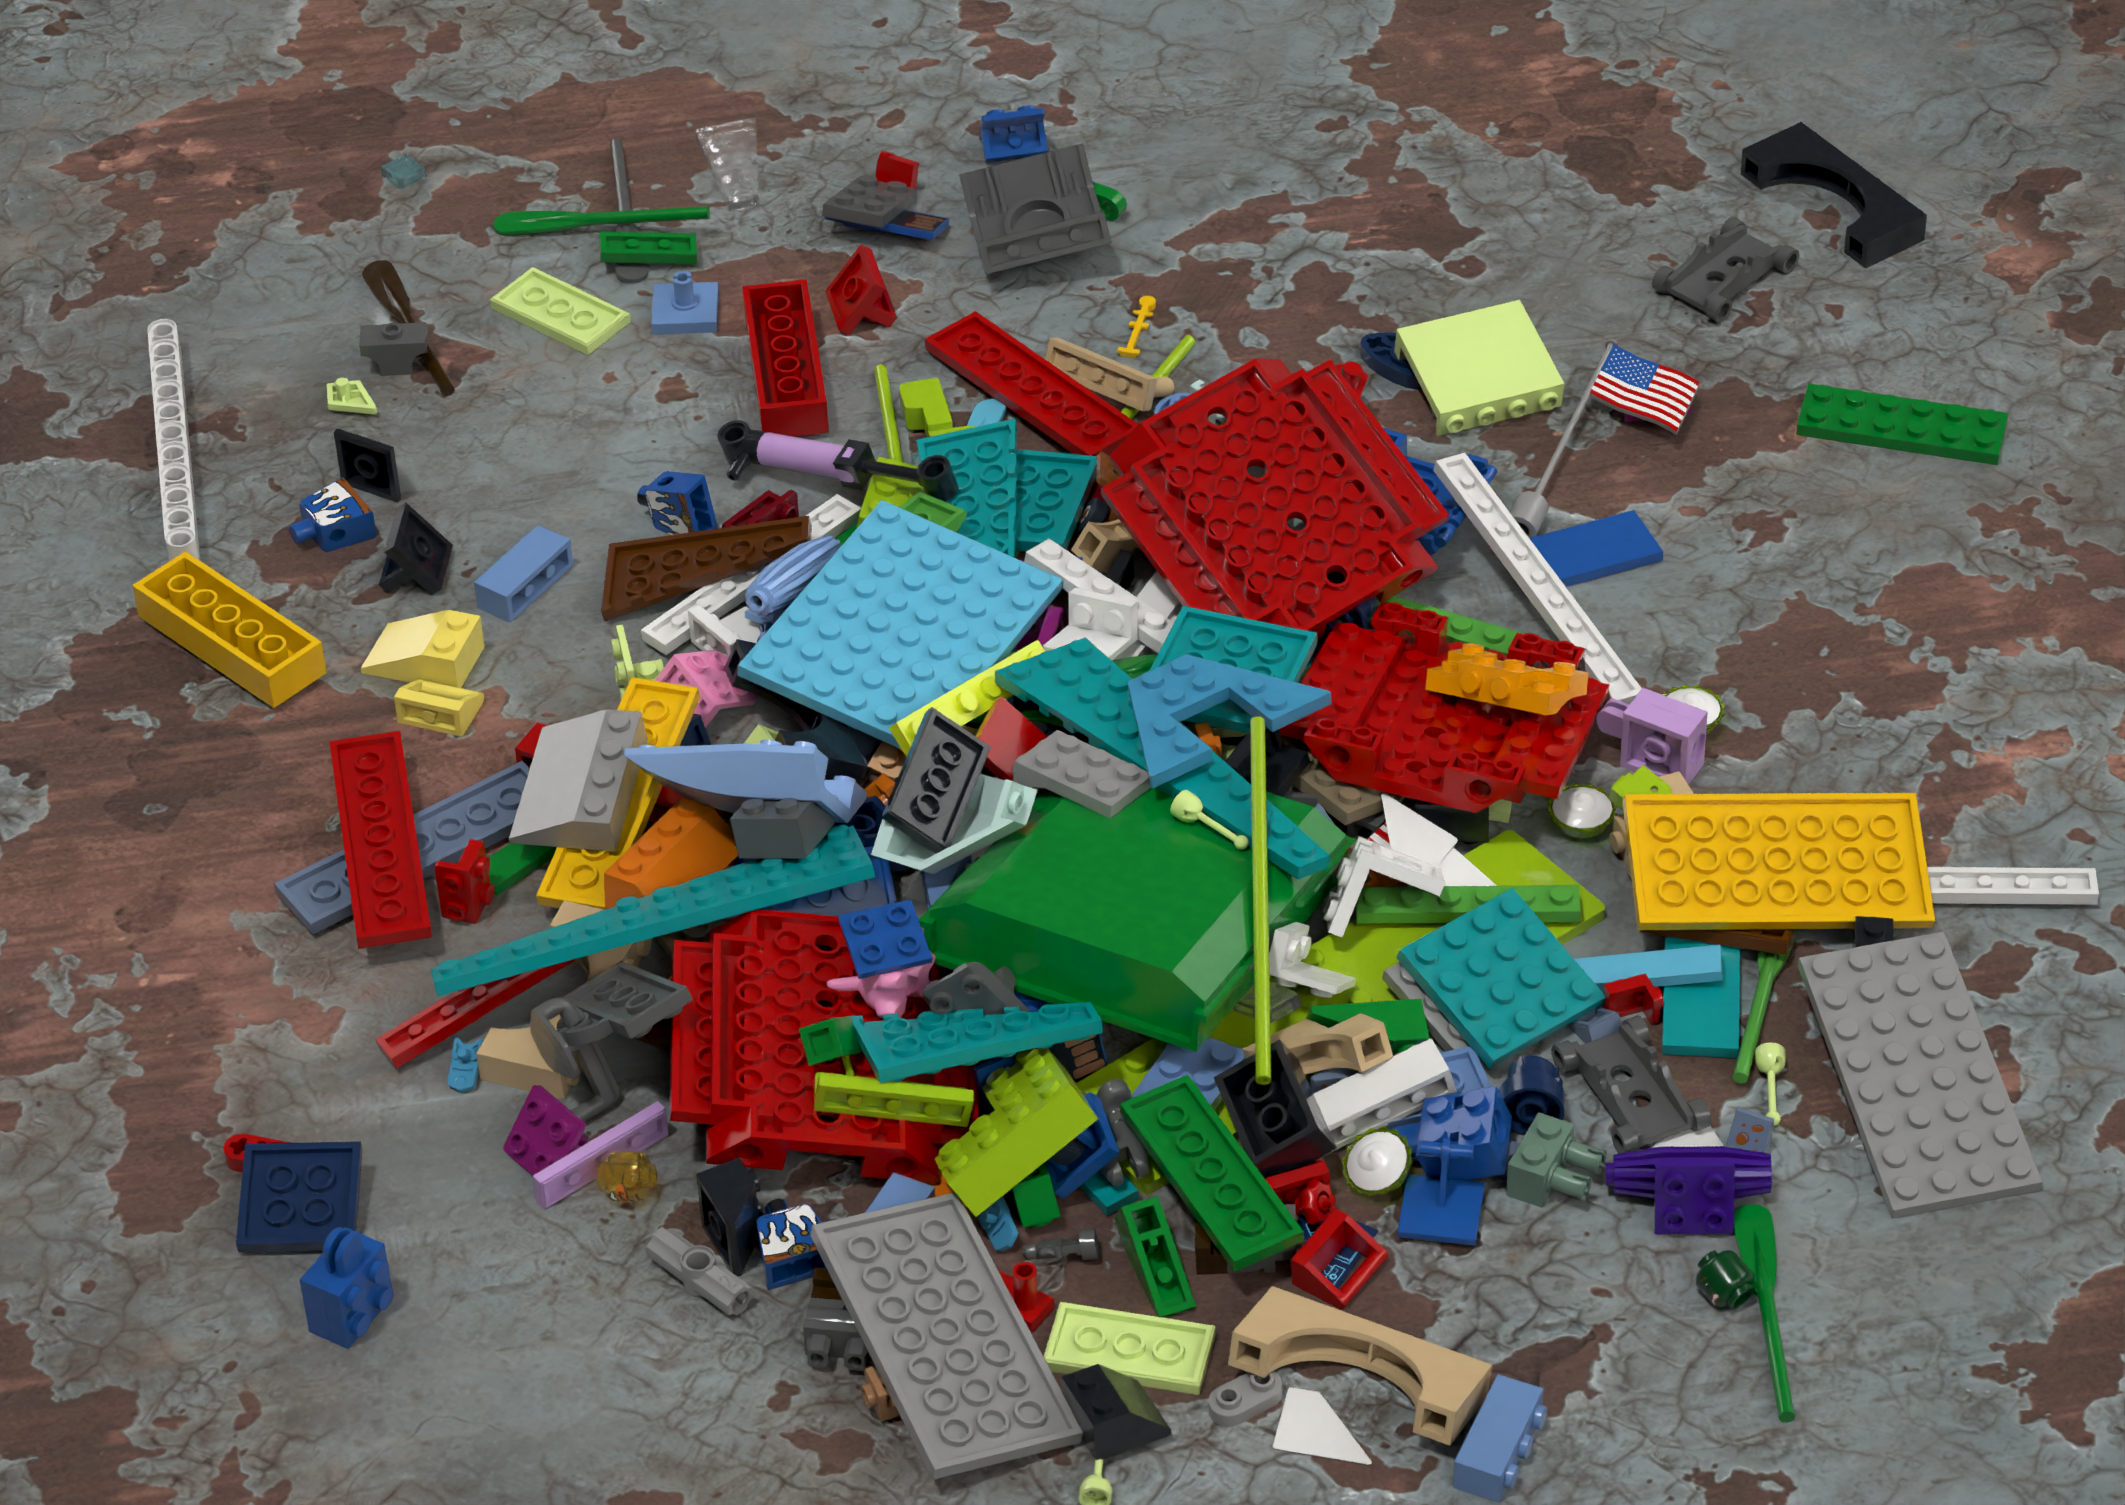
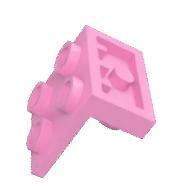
M718 650L674 654L654 680L699 688L700 699L694 713L701 715L705 728L720 709L754 705L758 700L754 693L732 687L724 670L728 658Z

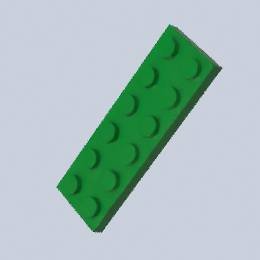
M1808 383L1797 423L1796 435L1998 465L2007 427L2008 413Z
M1188 1074L1120 1103V1114L1234 1272L1304 1241V1231Z

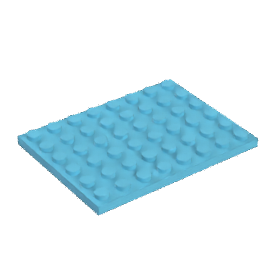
M881 500L738 664L737 675L901 749L888 727L1004 660L1062 590L1063 579Z

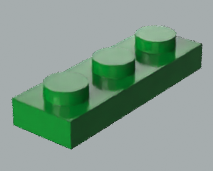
M600 232V262L697 264L696 234Z

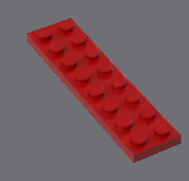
M976 311L924 339L927 351L1073 454L1098 456L1102 451L1110 455L1139 425Z
M400 731L329 741L358 949L432 938Z

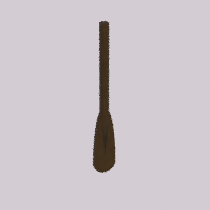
M379 260L367 265L362 272V276L379 303L400 323H415L411 316V308L406 291L392 263L386 260ZM427 343V353L420 354V357L442 394L450 396L454 393L455 389Z

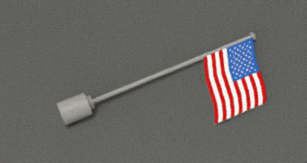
M1613 339L1607 340L1605 343L1606 350L1536 491L1520 493L1510 510L1511 515L1529 538L1536 537L1548 513V503L1541 494L1589 397L1622 413L1655 423L1677 435L1700 387V382L1678 370L1642 359L1618 347L1617 342Z

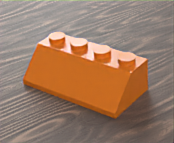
M682 797L604 872L605 909L615 907L616 902L625 897L635 896L641 898L652 894L658 888L674 887L695 878L733 867L741 858L738 855L732 830L713 807Z

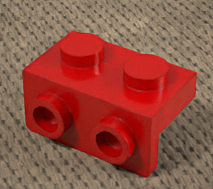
M470 839L457 864L437 861L434 869L442 917L476 924L485 906L490 905L492 902L494 885L490 884L489 880L490 858L486 857L484 841Z

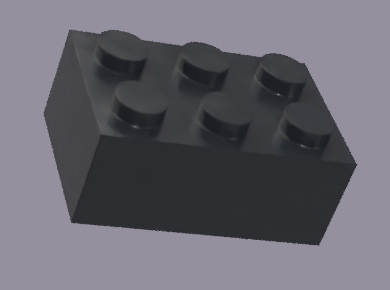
M1280 1039L1271 1044V1082L1269 1084L1261 1085L1256 1082L1255 1054L1214 1077L1242 1146L1264 1178L1305 1167L1337 1148L1299 1060Z

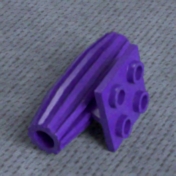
M1724 1146L1655 1147L1614 1154L1613 1162H1605L1606 1186H1613L1614 1194L1655 1200L1654 1234H1734V1199L1767 1194L1772 1191L1771 1154Z

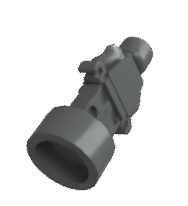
M1096 1228L1079 1230V1237L1048 1239L1039 1242L1038 1246L1036 1244H1028L1022 1249L1023 1257L1025 1256L1027 1260L1038 1259V1257L1040 1259L1062 1258V1255L1066 1256L1070 1253L1081 1255L1083 1261L1100 1259Z

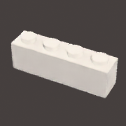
M1431 1038L1370 1069L1343 1078L1339 1082L1313 1094L1337 1146L1335 1150L1388 1126L1390 1122L1403 1119L1422 1110L1423 1099L1457 1093L1450 1069Z

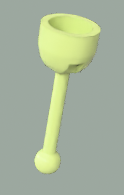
M1189 790L1181 791L1173 800L1170 813L1175 818L1186 823L1195 822L1199 819L1233 841L1234 846L1238 850H1244L1248 847L1249 841L1246 836H1237L1203 814L1201 800Z
M1771 1042L1761 1044L1756 1048L1755 1063L1758 1070L1763 1073L1765 1072L1767 1075L1769 1112L1766 1116L1773 1118L1774 1126L1779 1124L1781 1117L1776 1112L1775 1075L1779 1074L1785 1067L1786 1051L1782 1045Z
M1095 1459L1094 1474L1084 1478L1080 1486L1079 1502L1081 1505L1111 1504L1112 1487L1108 1479L1102 1478V1459Z

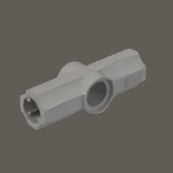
M661 1227L652 1234V1238L646 1246L647 1256L683 1281L684 1290L688 1295L698 1298L704 1297L728 1315L734 1314L738 1316L747 1309V1305L753 1297L752 1287L719 1264L711 1248L704 1245H693L671 1228L665 1229Z

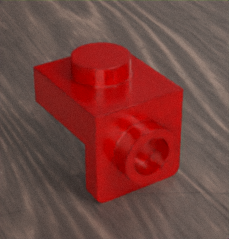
M1646 973L1604 984L1603 994L1605 1000L1602 1008L1618 1012L1620 1017L1644 1012L1651 1025L1659 1023L1660 1008L1664 1006L1663 996L1659 987L1652 985Z

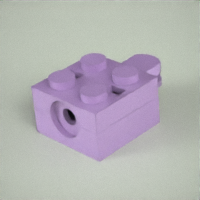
M1642 688L1630 705L1612 698L1597 714L1596 722L1599 729L1604 733L1622 739L1620 766L1636 772L1644 765L1658 777L1680 771L1689 785L1704 765L1708 712Z

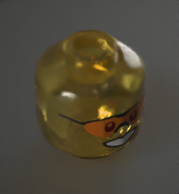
M611 1152L605 1158V1161L599 1163L597 1170L598 1187L601 1191H604L611 1201H642L648 1196L650 1189L654 1188L657 1184V1169L655 1165H651L649 1157L644 1152Z

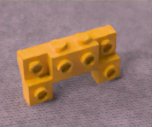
M1465 643L1462 649L1448 651V659L1442 662V666L1427 669L1425 690L1548 716L1557 714L1559 709L1571 698L1587 694L1589 673L1575 670V664L1567 662H1555L1552 668L1540 669L1525 666L1526 662L1521 660L1506 659L1501 661L1497 660L1496 653L1484 651L1483 645Z

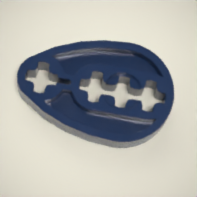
M1371 333L1361 339V359L1370 369L1385 379L1403 387L1422 389L1408 360L1399 361L1394 352L1396 333Z

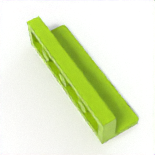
M817 1072L815 1075L814 1111L962 1127L968 1126L974 1102V1090H968L963 1087L907 1081L879 1083L877 1078Z

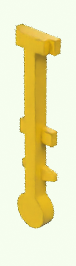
M1143 296L1139 299V308L1141 310H1133V314L1137 315L1138 318L1136 322L1130 321L1128 324L1129 328L1134 329L1127 347H1118L1117 353L1120 356L1136 358L1140 355V350L1135 349L1142 329L1148 330L1149 323H1145L1146 317L1153 316V313L1149 311L1156 307V299L1154 297Z

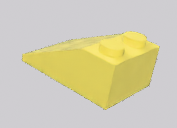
M444 610L388 623L362 665L361 672L363 674L409 683L421 679L461 688L485 647L481 616Z

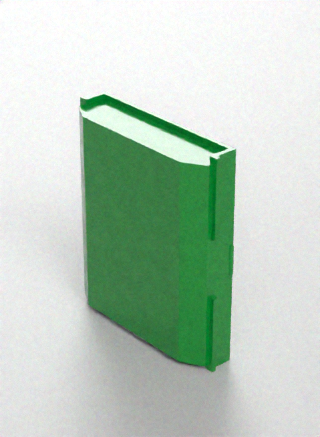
M1157 787L1148 789L1112 818L1105 817L1043 788L1035 797L1027 825L994 842L981 857H977L918 920L921 928H924V936L930 953L936 956L934 964L954 970L967 962H979L985 965L994 975L996 970L1007 966L1016 979L1014 991L1052 1004L1091 1002L1102 1021L1197 1052L1254 984L1252 849L1247 847L1244 850H1238L1234 846L1233 841L1199 819L1195 822L1186 823L1175 818L1170 813L1174 799ZM1266 792L1267 800L1330 855L1328 868L1301 879L1295 878L1267 860L1270 953L1275 930L1294 922L1304 924L1327 897L1328 893L1337 885L1338 878H1336L1339 865L1343 857L1348 858L1357 839L1346 836L1344 832L1315 807Z

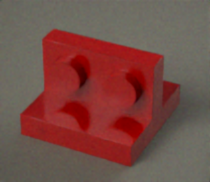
M861 244L825 290L838 330L848 335L851 334L863 317L872 323L878 322L888 327H891L897 319L872 249Z

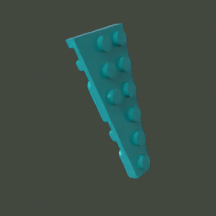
M1091 1002L1043 1005L1039 1012L1019 1011V1006L1004 1007V1014L984 1015L983 1008L951 1010L947 1014H937L933 1011L923 1012L918 1016V1019L898 1018V1013L884 1014V1021L864 1022L863 1015L851 1016L858 1044L879 1083L887 1081L899 1082L905 1077L922 1073L935 1074L942 1069L953 1066H970L978 1063L980 1060L994 1057H1010L1020 1051L1034 1048L1046 1049L1056 1043L1069 1040L1081 1041L1088 1039L1092 1035L1103 1033L1102 1019Z

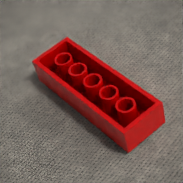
M807 279L742 286L744 317L761 431L792 437L829 433L827 401Z

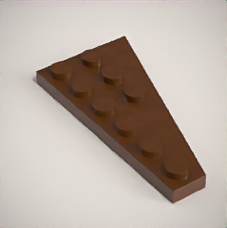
M803 516L609 544L601 608L604 622L775 561L797 545L811 541L812 524L810 517Z

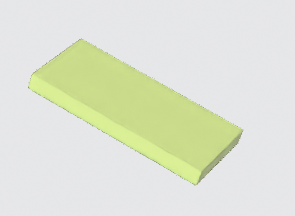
M534 267L490 299L491 309L586 355L591 354L631 322L630 313Z
M1060 1302L1044 1353V1359L1051 1372L1070 1374L1100 1364L1138 1380L1141 1386L1200 1395L1216 1336V1326Z

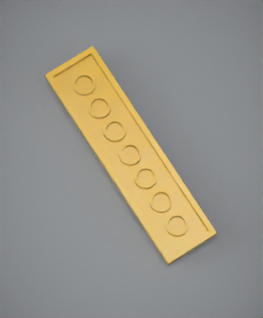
M631 677L617 710L642 713L648 739L646 745L656 747L680 746L700 699L699 688ZM639 769L616 851L557 847L536 895L538 905L560 908L565 900L605 909L604 872L641 838L663 785L650 777L642 769Z

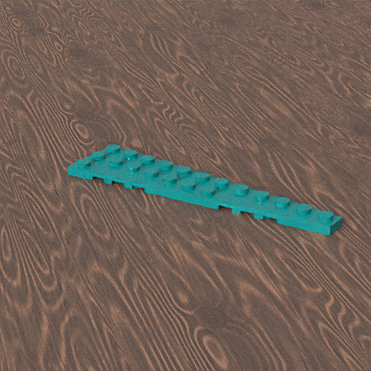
M1016 419L916 440L921 462L930 456L942 455L951 464L959 490L956 496L946 503L964 509L967 514L957 533L1016 558ZM1016 646L1011 652H1016ZM1014 695L1007 699V701L1015 707ZM977 723L978 730L981 726V724Z
M1086 637L995 671V683L1024 702L1028 700L1033 701L1039 705V712L1045 716L1051 717L1054 715L1063 721L1065 729L1072 733L1080 732L1089 738V744L1093 747L1105 750L1108 754L1135 764L1147 771L1144 753L1138 736L1137 723L1134 719L1133 707L1128 693V681L1132 680V678ZM1212 751V761L1157 786L1158 789L1173 799L1181 791L1189 790L1201 800L1203 805L1202 813H1206L1214 818L1217 823L1226 829L1234 831L1238 835L1246 836L1249 841L1248 847L1252 849L1251 784L1214 751ZM1266 799L1267 860L1297 879L1328 868L1330 855Z
M838 825L832 827L827 832V835L823 837L807 858H756L674 887L658 888L652 894L641 898L635 896L622 898L616 902L615 907L491 949L480 951L459 960L450 959L443 961L437 967L430 970L437 996L871 879L875 877L872 862L854 826Z

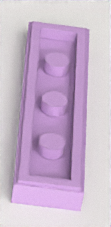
M658 1101L533 1175L536 1202L543 1209H546L668 1136L666 1108Z

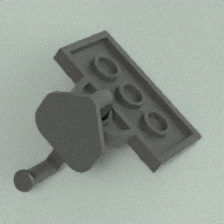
M620 961L562 998L549 999L532 1009L530 1032L546 1064L554 1072L572 1080L580 1075L579 1068L572 1055L575 1052L595 1094L594 1097L571 1110L583 1122H586L612 1106L617 1101L620 1092L597 1040L613 1032L629 1039L642 1037L650 1032L651 1026L655 1023L678 1015L683 1010L682 1007L693 999L686 986ZM559 1014L561 1018L557 1022L556 1030L549 1019Z

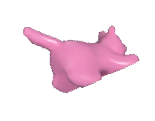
M931 953L932 963L861 979H858V976L833 979L827 982V986L840 992L859 991L866 1005L875 1010L877 1016L883 1019L884 1014L898 1013V1018H900L905 1012L907 997H923L922 993L925 986L932 982L928 979V975L936 956Z

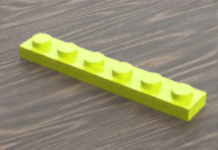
M1039 640L1029 644L888 727L905 756L907 757L925 712L931 707L958 725L963 726L990 710L993 702L1001 696L1006 700L1014 696L995 683V671L1045 652Z

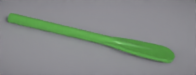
M1795 929L1794 942L1799 929ZM1794 942L1787 955L1758 951L1759 979L1733 1073V1080L1737 1083L1743 1084L1748 1081L1773 981L1786 963Z

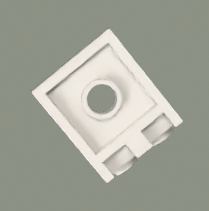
M1358 836L1350 858L1343 857L1336 874L1338 888L1336 893L1330 891L1326 897L1322 912L1325 913L1323 919L1326 920L1329 933L1343 937L1370 869L1440 896L1445 884L1442 870L1440 867Z

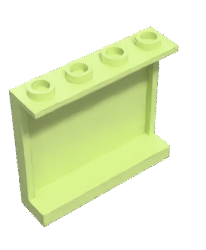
M1520 300L1399 328L1396 331L1394 352L1399 361L1408 360L1437 417V436L1457 433L1461 430L1482 425L1486 426L1494 422L1519 418L1523 415L1562 406L1565 383Z

